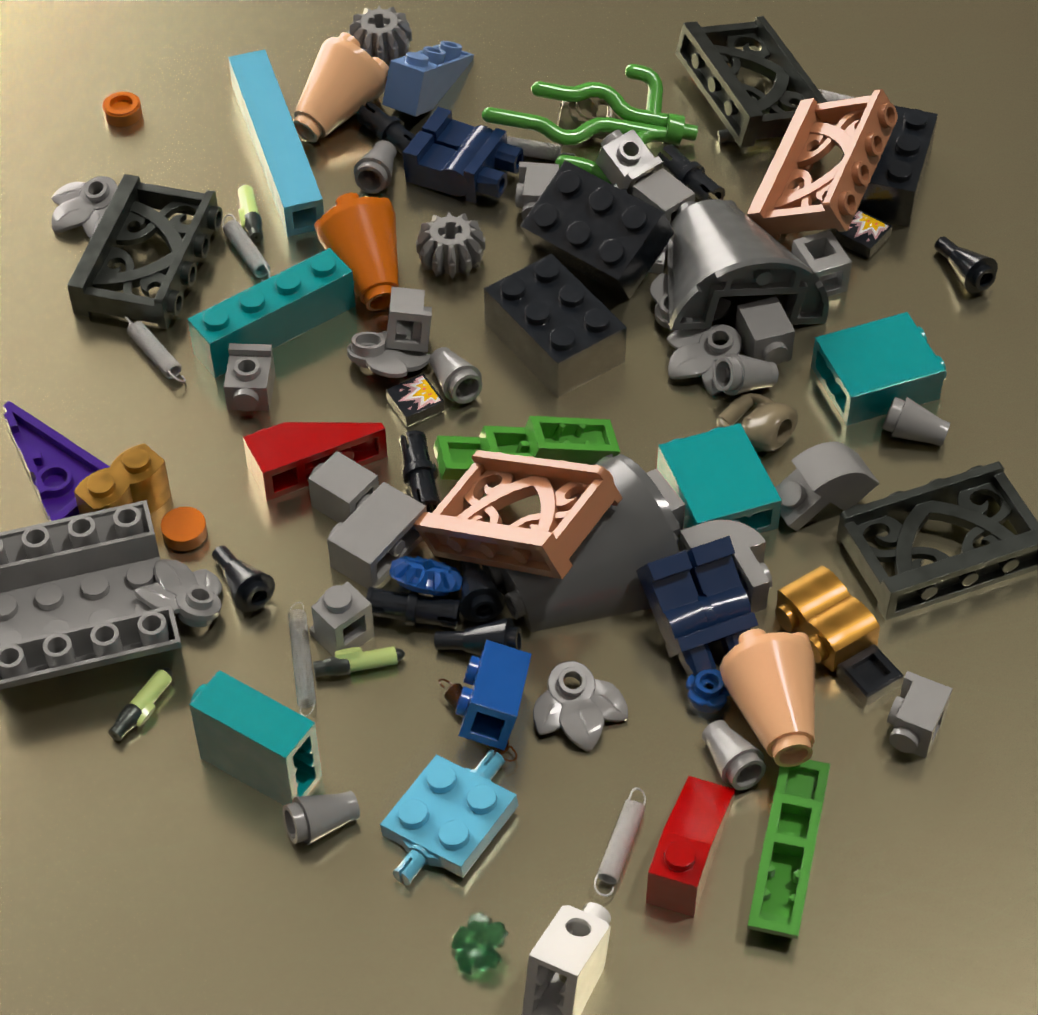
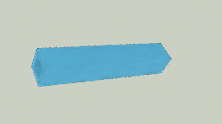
M264 49L230 56L228 59L232 87L286 235L289 237L315 231L314 223L324 214L323 198L267 52Z

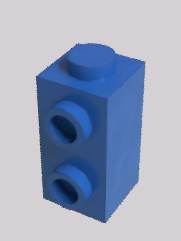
M486 640L480 658L471 655L463 683L471 685V688L463 686L455 710L456 715L463 717L458 736L505 750L518 716L531 653Z

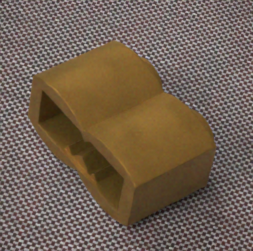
M145 443L133 446L122 452L115 458L110 467L90 474L79 483L74 491L80 515L147 500L151 514L160 509L171 496L165 460Z
M821 565L777 591L775 615L779 624L787 632H802L808 635L816 663L821 662L829 670L835 671L838 664L873 644L878 646L880 625L876 618L862 602L850 595L840 579L825 566Z

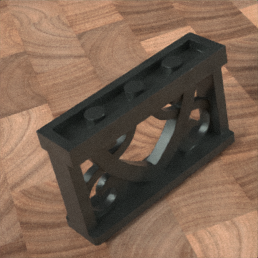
M764 16L756 17L754 22L701 27L697 21L683 23L675 54L740 148L754 146L755 141L759 139L783 137L801 100L814 98L817 103L828 102ZM735 47H743V49L740 50L736 49ZM740 66L771 79L774 85L769 93L765 95L752 86L742 84L737 78Z
M124 174L67 284L73 314L89 317L91 312L123 318L126 316L129 319L157 323L159 328L168 329L174 315L178 316L181 312L183 295L187 287L193 286L195 282L198 263L201 258H206L208 254L210 238L214 230L218 231L221 226L223 211L221 207H218L216 191L206 190V193L141 183L139 176ZM175 213H181V214L176 215V216H174L173 218H171L170 221L168 220V218H169L170 216H172L173 214H175ZM187 215L194 216L191 224H182L184 220H187ZM134 226H138L141 229L139 232H132ZM157 232L166 242L171 253L149 265L135 269L132 257L123 250L124 246L142 243ZM116 263H122L126 266V271L121 272V266L116 269L113 268ZM141 287L142 293L147 297L133 295V288ZM159 287L156 297L149 298L148 291L151 288Z
M999 461L985 466L978 465L966 472L945 479L937 478L926 485L911 490L897 491L886 498L867 504H856L840 514L836 538L840 545H844L878 601L877 608L885 621L1038 570V521L1005 475V468ZM993 497L999 505L1000 511L989 518L985 516L989 506L988 500L982 505L973 503ZM1008 519L1018 535L1013 534L1001 524ZM927 520L946 522L970 530L963 540L961 553L951 557L934 548L913 547V543ZM887 531V536H876L875 541L881 546L896 547V549H876L871 547L865 538ZM983 536L984 538L981 540L980 545L985 546L975 549L973 543ZM924 559L933 561V563L921 566ZM880 562H894L895 575L889 577Z

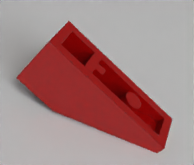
M283 422L243 437L247 466L266 501L308 487V478L313 469L318 464L325 463L336 451L361 466L388 457L386 430L382 423Z
M688 776L662 831L648 871L646 903L691 917L695 916L736 789Z

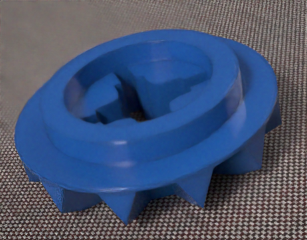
M403 556L393 560L389 572L390 576L397 580L400 586L414 592L435 596H444L460 590L463 581L460 571L455 567L448 566L446 562H438L432 558L425 559L419 556L415 558Z

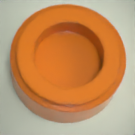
M121 91L113 93L106 97L102 103L105 121L115 127L131 126L138 122L142 116L140 99L130 92Z
M175 508L169 511L161 521L163 540L173 550H193L199 547L207 537L205 517L195 508Z

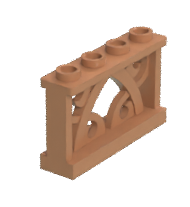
M874 90L870 96L817 103L814 98L801 100L747 212V216L776 240H779L781 234L831 228H837L839 232L848 231L898 119L896 108L890 102L884 90ZM835 145L844 152L842 161L814 182L810 175L814 163L826 156ZM817 199L821 203L819 205H812V202Z
M477 450L471 457L474 463L432 513L423 512L413 525L434 556L563 579L573 566L569 558L611 505L617 506L623 498L614 484V478L611 473L600 465ZM539 495L541 513L525 516L510 525L502 524L501 516L497 512L498 510L524 498ZM489 517L490 521L486 522L484 519Z

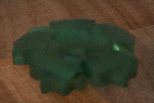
M478 912L469 917L467 927H459L458 931L453 935L451 948L458 951L455 960L461 972L472 976L477 968L482 971L497 969L498 964L502 962V957L494 948L503 947L504 939L509 934L503 923H492V918L482 912Z

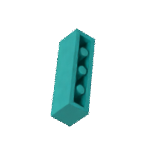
M328 248L188 318L193 354L213 377L217 378L227 371L229 343L272 345L273 349L356 306L353 271L331 248Z

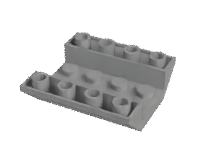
M147 500L0 532V690L182 647L172 605L152 609L135 595L137 588L157 583L154 565L156 561L160 560Z

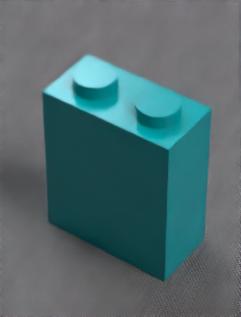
M908 312L815 337L811 367L847 426L886 415L894 397L902 400L908 397L919 405L940 399L943 380L947 376L945 363L940 356L935 355L927 343L924 330L920 326H916Z
M741 423L714 428L705 433L673 439L658 445L657 469L685 503L684 529L713 520L741 522L755 529L758 533L778 529L782 500Z
M220 670L207 684H202L197 688L189 706L199 754L202 760L282 805L292 803L294 797L308 795L322 777L315 722Z

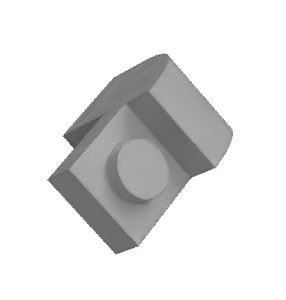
M825 442L815 445L793 458L791 461L797 469L775 488L782 500L780 515L790 528L798 531L830 502L845 511L856 505L880 483L856 451L840 442Z
M713 520L680 530V552L730 535L735 554L732 557L741 584L749 598L751 613L767 608L768 592L772 588V577L764 563L766 541L760 533L746 524L732 520Z

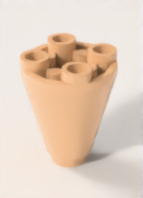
M343 32L338 38L331 37L327 39L321 46L294 113L295 119L293 123L297 133L310 142H316L319 138L327 136L354 116L362 105L366 107L367 102H372L383 94L389 66L380 58L371 57L365 50L360 48L359 41L349 33Z
M759 628L747 630L739 636V644L734 646L722 660L720 673L724 686L767 754L774 758L775 763L781 767L798 766L811 758L813 754L812 747L815 742V658L809 637L802 632L792 634L787 632L766 633Z

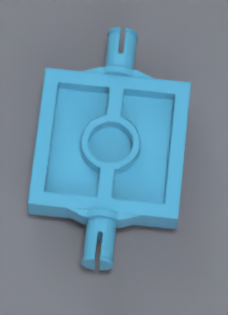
M489 750L478 766L471 770L463 768L436 754L381 822L382 836L403 846L408 852L398 867L393 870V876L400 883L404 882V885L409 886L422 867L427 864L443 867L464 878L518 807L517 794L491 781L501 766L505 764L502 755L498 752L495 754L494 750Z

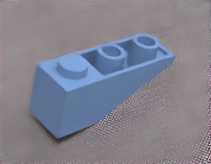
M441 41L438 45L426 46L418 52H407L406 56L391 60L382 105L413 116L433 110L473 61L474 54L462 51V46L458 43Z

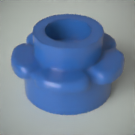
M717 669L703 670L696 676L691 674L686 680L685 687L689 690L687 697L692 706L701 712L713 713L719 711L727 702V696H730L724 686L721 673ZM708 685L712 686L713 689H707L704 687Z

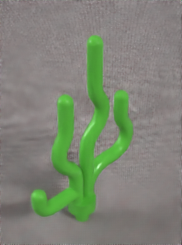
M629 64L625 68V75L630 79L643 81L648 86L646 110L630 106L620 93L611 86L600 82H586L577 86H564L536 81L531 87L533 95L559 101L579 102L589 98L602 99L622 119L596 117L586 121L578 128L566 130L560 128L548 118L493 107H487L482 111V119L485 122L540 132L552 142L562 145L580 144L597 133H612L615 130H620L622 134H625L634 129L645 145L650 142H662L663 144L679 146L682 139L695 141L698 133V126L685 124V117L683 115L661 113L663 97L662 80L651 68L637 64ZM560 155L555 160V164H559V168L566 160L612 184L595 161L570 155Z

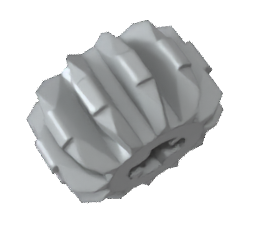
M379 5L375 10L364 8L363 14L353 15V22L349 25L350 30L348 33L359 41L360 48L365 50L371 57H377L384 62H390L398 57L406 56L411 46L412 29L406 20L405 13H396L394 7L386 10L381 9Z
M448 212L446 217L441 218L433 215L431 222L421 224L418 240H416V250L419 253L424 270H433L436 277L444 273L449 274L453 280L456 273L469 276L472 268L480 267L483 250H485V237H483L478 221H469L465 213L454 217Z

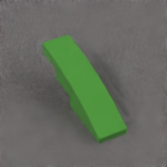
M529 416L525 427L483 426L479 437L438 435L433 446L441 480H460L474 463L471 457L477 450L533 456L535 458L558 461L564 460L581 464L597 463L600 459L610 454L613 457L620 454L619 445L610 419Z
M808 760L794 767L780 766L747 929L798 939L831 764Z

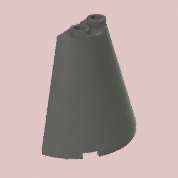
M709 199L700 202L688 201L678 207L677 216L670 224L674 235L667 243L668 306L671 330L711 329L719 299L726 296L789 294L784 311L792 325L827 322L829 299L819 277L742 212L734 201Z
M610 454L595 464L604 467L611 473L614 478V484L623 499L617 506L611 505L569 558L573 566L563 579L482 565V569L501 591L506 589L508 592L504 595L511 615L515 619L521 618L530 632L651 609L636 570L647 563L679 553V538L673 531L680 529L658 487L647 473L629 457L623 454L613 457Z

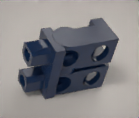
M438 106L423 125L422 131L416 134L403 151L405 180L408 183L453 196H465L466 201L475 204L483 194L500 198L507 186V173L501 170L518 174L519 162H524L523 149L507 144V131L499 128L492 130L483 125L474 127L453 120L451 110Z
M730 535L691 548L688 551L685 550L647 563L636 570L660 632L667 643L665 646L669 657L678 655L688 676L691 674L696 676L703 670L717 668L708 644L721 640L725 654H727L734 646L739 644L738 638L742 633L759 625L755 613H751L749 598L741 584L732 557L735 554Z

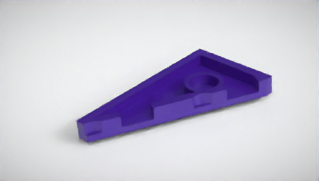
M7 401L3 405L5 421L49 521L80 515L74 493L76 487L90 474L110 466L11 401Z

